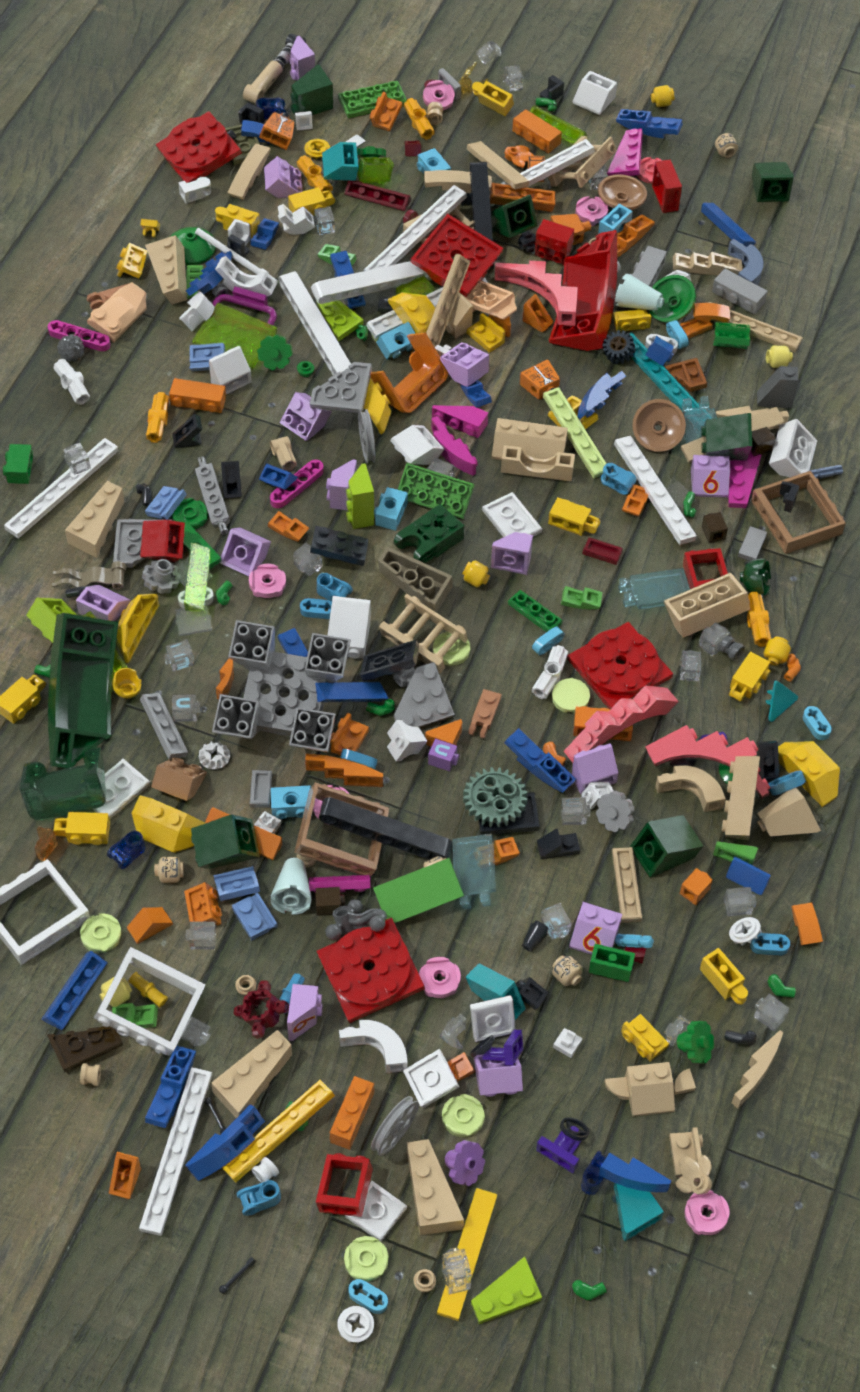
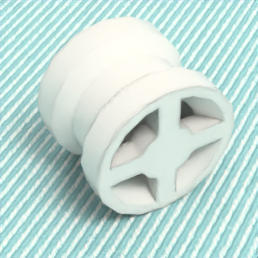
M266 1157L261 1160L259 1166L252 1168L254 1176L261 1183L279 1174L277 1167Z

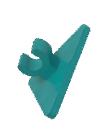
M774 681L773 690L767 691L772 696L771 699L766 700V703L770 705L768 720L773 722L798 700V695L779 681Z

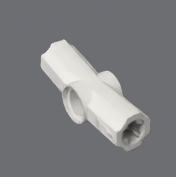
M59 359L54 364V370L61 378L62 387L69 390L75 403L78 405L89 401L90 395L83 385L82 373L75 372L65 359Z
M559 645L552 647L549 659L544 666V671L532 688V693L536 697L546 699L553 687L560 681L561 672L568 655V651L564 647Z

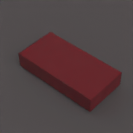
M588 537L582 554L617 565L623 548Z

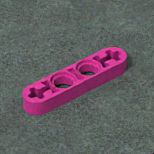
M58 320L51 321L48 324L49 335L54 338L62 339V337L67 336L68 332H75L74 335L81 338L84 347L103 352L107 351L111 346L110 338L105 334ZM90 336L91 339L83 340V337Z
M311 460L294 474L298 477L297 480L289 486L294 487V491L290 492L281 488L275 489L270 494L271 506L278 509L282 508L322 476L324 472L323 463L320 460ZM302 476L308 478L306 481L299 480V478Z

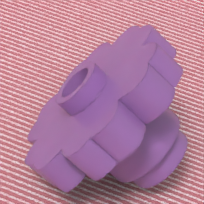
M463 1140L456 1144L454 1150L447 1152L445 1164L450 1169L449 1177L454 1183L470 1186L477 1181L478 1175L482 1174L485 1160L482 1158L484 1150L479 1143Z

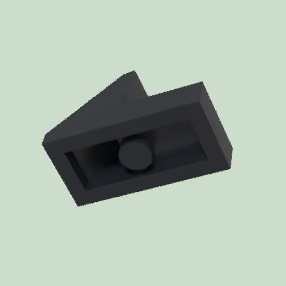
M194 414L172 433L175 448L202 444L200 432L203 429L199 415Z
M239 460L221 462L224 498L242 497Z
M776 740L757 742L759 750L757 751V756H760L759 768L761 770L759 775L761 779L765 778L767 781H773L779 778L778 742Z
M554 829L537 840L540 859L580 854L576 833L559 835L558 829Z

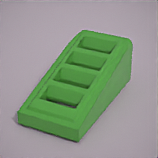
M187 265V289L191 287L190 282L196 278L199 279V276L203 274L201 271L204 269L203 265ZM196 291L190 296L187 293V299H191L199 291Z
M717 841L713 855L732 862L734 857H737L753 865L758 848Z

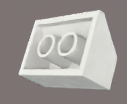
M798 419L779 426L769 465L779 475L793 477L810 470L817 440Z

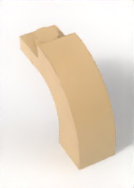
M674 766L673 774L665 773L657 776L655 786L657 793L684 789L694 793L699 798L704 812L720 810L724 807L725 796L721 786L710 774L699 768Z

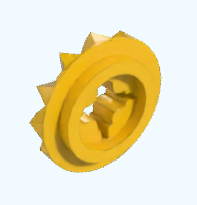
M313 139L305 144L304 149L306 155H309L310 158L315 157L318 159L319 157L322 158V152L329 149L330 145L325 140Z

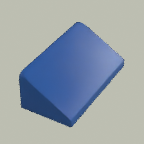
M266 463L259 480L285 490L298 477Z
M734 857L726 878L758 895H762L771 875Z

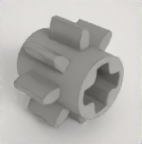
M412 667L411 669L396 671L393 676L395 682L401 687L408 686L415 669Z

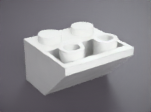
M589 71L581 80L573 99V104L600 115L615 98L617 82Z
M240 346L209 360L211 384L225 386L226 394L252 382L251 370Z
M412 425L390 440L395 445V449L410 464L434 465L444 450L441 444L422 425Z

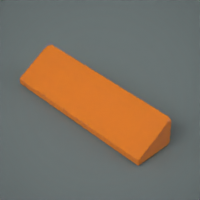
M491 183L490 204L506 205L531 195L535 210L552 212L555 207V191L527 187L515 190L510 185Z
M212 807L205 823L230 814ZM253 825L259 854L274 860L282 847V837Z

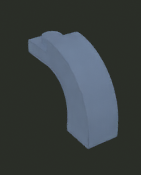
M733 239L729 243L728 255L742 260V264L745 267L738 273V276L758 285L763 269V258L760 252L752 244L746 247Z

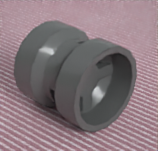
M728 635L720 643L718 649L722 653L728 654V657L735 661L741 656L745 646L737 643L734 637Z

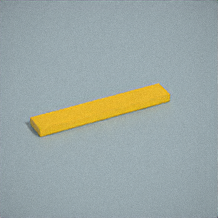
M319 1080L254 1137L255 1140L238 1156L223 1166L222 1169L236 1183L335 1096L334 1093Z
M476 1188L437 1315L459 1321L497 1199V1194Z

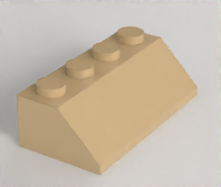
M498 418L492 459L502 460L504 445L522 447L527 455L537 459L550 458L557 452L564 453L568 428Z
M732 573L664 600L674 627L682 638L750 610L748 593Z
M736 756L735 762L731 761L729 773H733V779L728 781L727 792L731 793L730 801L726 800L724 812H728L727 820H723L722 832H725V837L749 840L760 756Z

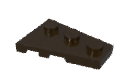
M111 1026L88 1028L87 1031L80 1032L67 1031L66 1034L59 1035L47 1034L64 1073L123 1046L117 1030Z

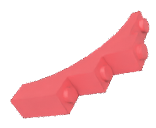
M529 260V264L495 263L496 281L510 282L532 289L542 295L552 305L557 315L558 325L575 326L578 287L561 286L562 274L546 273V261Z
M644 686L633 699L621 698L609 712L596 711L585 723L586 728L564 750V753L573 763L574 755L577 753L595 749L614 735L639 721L657 715H666L679 701L668 688Z
M687 725L645 746L654 766L681 758H702L730 767L731 761L735 762L736 756H757L756 752L759 751L753 740L750 741L748 737L726 748L728 742L723 734L719 735L718 731L696 742L698 737L694 729H689ZM758 767L756 791L762 799L769 795L768 790L770 786L765 778L761 779L759 775L761 770Z

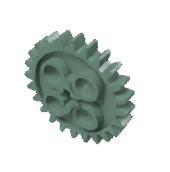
M493 767L490 768V772L483 769L482 775L476 772L475 778L470 777L469 783L466 782L463 791L465 810H469V816L475 815V821L482 819V825L488 821L490 827H492L493 823L500 827L501 822H504L507 826L509 819L515 822L516 816L521 817V811H525L528 799L527 791H525L526 785L521 784V778L515 780V773L508 775V769L502 773L500 767L497 772H494Z

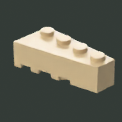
M174 235L145 245L165 297L172 305L186 301L185 252L182 243Z
M107 481L65 529L67 543L98 558L100 549L106 542L108 532L111 531L112 524L117 519L125 502L123 489Z
M278 1030L211 1082L214 1095L235 1118L249 1105L254 1106L260 1094L267 1089L270 1081L292 1056L290 1042Z
M429 1139L407 1142V1156L419 1235L462 1230L464 1227L463 1216Z

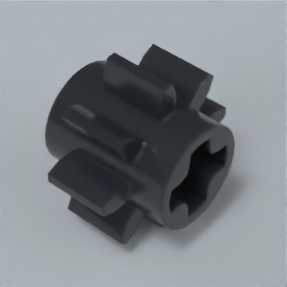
M529 230L521 233L522 235L518 238L520 249L526 250L527 253L534 251L536 234L530 233Z

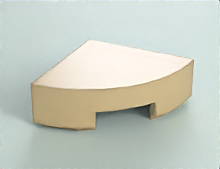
M690 1068L682 1071L676 1078L674 1095L695 1091L696 1086Z
M626 1077L605 1079L604 1082L608 1091L620 1099L629 1100L630 1096Z

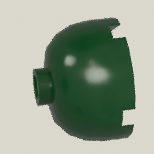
M767 559L751 560L746 564L743 572H740V582L744 584L745 589L749 593L758 592L762 596L769 594L771 585H767L768 579H771V567L769 561H766Z

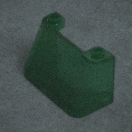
M101 748L88 750L84 754L83 760L85 765L49 773L40 762L24 764L19 790L29 816L35 820H43L66 815L68 812H80L103 806L106 802V786Z

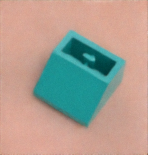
M339 142L322 152L324 179L356 181L358 172L356 142Z

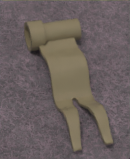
M116 561L112 563L110 569L95 566L83 573L71 568H62L58 571H53V575L70 574L82 581L64 578L52 583V587H57L61 584L80 587L97 582L108 585L112 584L114 589L121 590L124 585L126 564Z

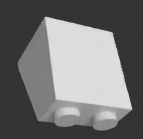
M333 596L328 636L351 639L348 657L364 659L371 623V600Z

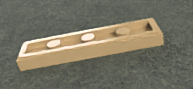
M632 847L612 848L620 914H622L621 923L642 922Z

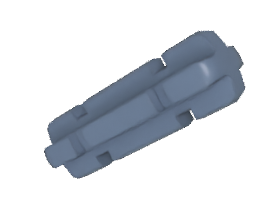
M842 465L810 470L816 479L843 473Z

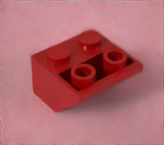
M543 219L536 232L535 256L564 265L563 259L569 256L574 241V228Z
M172 520L143 521L140 557L155 560L165 559L169 562L181 560L185 522Z

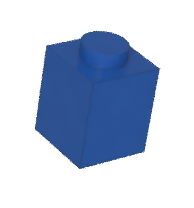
M656 336L648 347L645 356L663 366L666 361L669 362L673 357L674 353H672L674 346Z

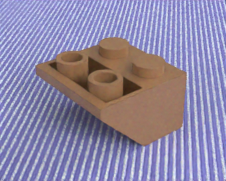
M173 757L157 765L151 787L187 801L195 796L207 771L202 770V767L199 765H189L184 763V760Z

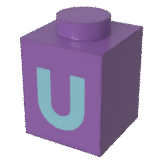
M435 739L428 754V764L450 771L453 765L456 766L459 759L457 746Z

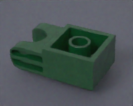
M439 504L399 531L394 537L393 544L399 549L416 546L418 549L415 550L413 558L426 563L434 557L437 558L463 540L464 525L444 506Z

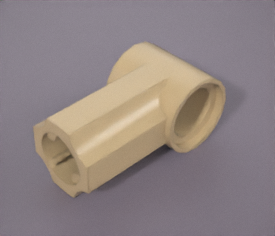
M288 436L270 441L272 453L274 456H277L281 468L286 471L293 470L297 466V462L292 453Z

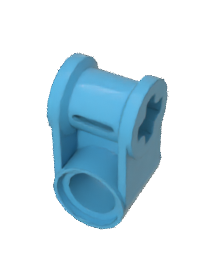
M605 464L603 474L601 475L602 484L616 490L620 494H628L637 481L636 476L616 464Z
M322 573L317 577L316 590L318 595L332 601L333 596L346 597L353 591L347 582L341 581L328 573Z
M268 1180L239 1190L237 1197L241 1199L243 1215L250 1216L261 1210L276 1206L281 1200V1193L278 1184ZM270 1190L276 1192L272 1197L265 1196L266 1192Z

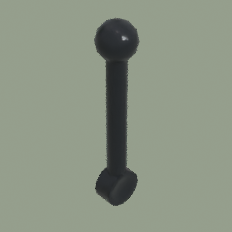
M207 1097L205 1103L209 1105L221 1129V1135L227 1128L223 1126L213 1105L212 1097Z
M250 1257L246 1264L225 1285L219 1287V1292L225 1294L228 1291V1287L249 1267H252L256 1260Z

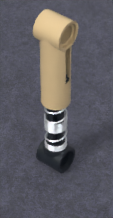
M290 33L287 36L285 47L277 55L276 59L270 61L255 81L245 87L243 91L244 100L257 105L262 102L265 92L282 73V68L289 62L291 49L298 35Z

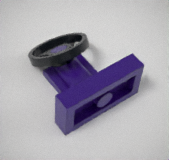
M514 1029L505 1042L504 1048L492 1047L495 1037L490 1035L469 1053L472 1057L483 1055V1060L505 1061V1065L513 1066L523 1051L522 1030Z
M566 1117L560 1123L561 1133L553 1143L541 1136L537 1142L536 1151L569 1172L574 1173L578 1167L579 1158L575 1157L573 1153L581 1141L588 1138L590 1131L582 1121ZM572 1123H575V1124L579 1125V1126L582 1127L584 1130H580L579 1127H577V1126H575V1125H572Z

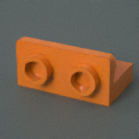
M383 92L381 97L379 96L375 109L371 111L370 119L372 125L390 132L402 108V102L388 98L386 92Z
M347 713L345 718L340 719L336 733L333 732L331 735V752L340 756L343 749L357 752L369 732V727L352 720L351 714Z
M204 882L184 891L190 926L193 929L211 922L216 925L222 924V912L217 901L219 896L214 887Z

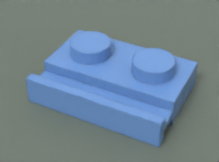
M225 344L190 345V370H210L209 360L224 353Z
M163 486L145 510L146 515L160 519L164 517L168 520L186 497L185 490L179 491L177 488Z
M253 866L213 875L220 901L260 892Z
M258 892L254 896H249L232 905V910L251 941L269 932L270 929L277 928V922Z

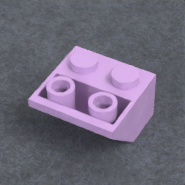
M277 156L264 167L265 189L275 197L288 198L289 195L303 192L301 172L299 169L288 164L286 160H282Z
M463 342L440 357L452 379L466 387L489 371V354Z
M295 392L280 423L305 441H308L325 426L332 411L310 408L311 397L306 393Z
M100 585L86 587L76 600L79 614L85 617L116 621L123 609L131 602L130 599Z
M611 743L599 745L595 749L581 751L574 755L572 775L576 778L575 784L580 794H582L590 782L609 781L610 785L617 783L618 769Z

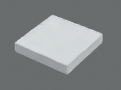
M511 995L470 1005L475 1042L482 1041L490 1035L494 1037L508 1035L515 1029L513 999Z
M440 1049L403 1070L422 1108L460 1087Z
M371 1181L362 1217L345 1215V1217L366 1233L378 1239L379 1242H382L406 1211L407 1205L374 1181Z

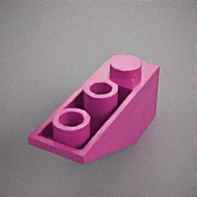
M432 406V418L438 416L441 422L470 436L479 438L488 425L489 413L474 406Z

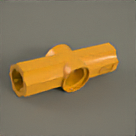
M413 98L407 99L404 103V109L412 121V127L418 131L421 138L425 140L431 139L434 135V129L426 117V111L420 107L417 100Z
M301 156L297 161V166L306 176L308 185L314 188L319 187L321 192L333 191V186L328 180L324 179L321 167L315 165L309 157Z
M158 392L154 395L152 408L148 411L146 439L152 443H158V441L162 440L164 426L167 425L169 396L164 392Z
M751 592L748 594L750 610L747 613L748 627L752 629L755 645L765 647L768 640L771 639L769 614L764 609L762 595L758 592Z

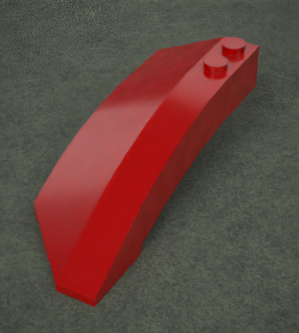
M616 230L598 234L595 236L596 240L591 244H584L577 249V254L563 259L564 273L562 286L578 287L575 326L558 325L556 316L549 338L550 343L586 351L603 348L604 339H606L610 327L616 293Z

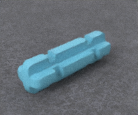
M617 934L615 943L617 946L651 948L654 939L647 935L626 934L625 936V934Z

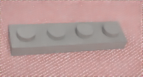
M160 693L142 695L140 701L168 759L186 757L188 751Z

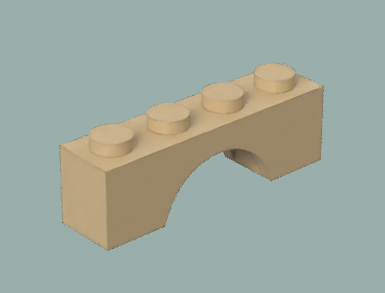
M504 445L501 473L572 481L575 454L557 452L550 458L537 459L527 455L522 447Z

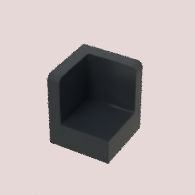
M554 75L548 78V88L540 93V97L555 101L563 95L564 82Z

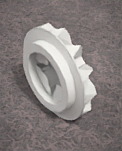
M211 741L210 744H204L203 748L199 750V761L208 769H220L229 762L230 751L220 741L218 743ZM217 750L218 755H215L213 759H211V754H213L214 751Z
M752 917L740 919L731 927L729 936L735 944L740 943L742 946L746 942L751 944V940L757 939V935L761 933V925L757 919Z
M352 1306L340 1314L338 1330L341 1337L348 1342L359 1343L367 1340L371 1333H373L374 1320L367 1309L360 1306ZM359 1318L362 1328H357L352 1333V1325L349 1323H355Z

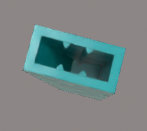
M480 963L466 976L471 991L484 1001L511 995L515 1020L526 1009L515 981Z
M616 1183L614 1184L624 1241H627L662 1219L664 1211L651 1192L639 1191Z

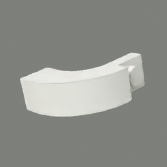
M226 256L220 259L215 269L224 278L222 283L231 291L236 286L270 296L277 285V282L267 272L259 275L246 274L240 271Z
M359 1020L360 1028L347 1027L339 1030L340 1047L365 1044L377 1048L384 1057L386 1073L403 1072L407 1068V1055L404 1044L400 1037L388 1026L376 1021Z

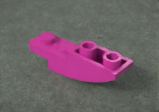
M438 416L431 418L433 437L444 448L441 455L456 468L472 476L475 475L476 466L478 465L477 460L469 453L467 444H464L460 438L455 440L453 435L447 431L446 424L441 422Z

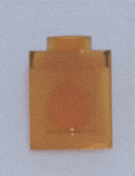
M38 826L36 830L40 840L36 843L35 852L37 858L44 862L58 845L54 831Z

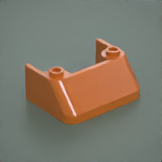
M426 332L407 335L415 350L409 357V363L413 371L398 385L393 387L384 371L371 372L370 378L374 384L378 382L383 390L381 395L385 394L390 401L389 405L402 413L414 411L448 377V371L440 360V356Z

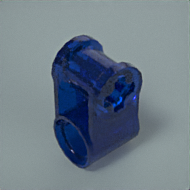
M259 98L256 101V106L264 111V120L269 119L273 113H278V110L280 114L286 113L284 108L285 100L282 98Z
M139 831L129 832L119 842L109 848L107 857L115 860L120 869H125L145 851L143 835Z
M600 1150L595 1154L582 1176L581 1189L588 1195L596 1194L607 1180L599 1175L600 1167L606 1159ZM587 1179H593L596 1183L591 1184Z

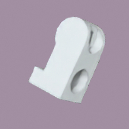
M200 177L196 181L189 183L185 181L178 182L179 193L186 204L211 194L210 180L206 177Z

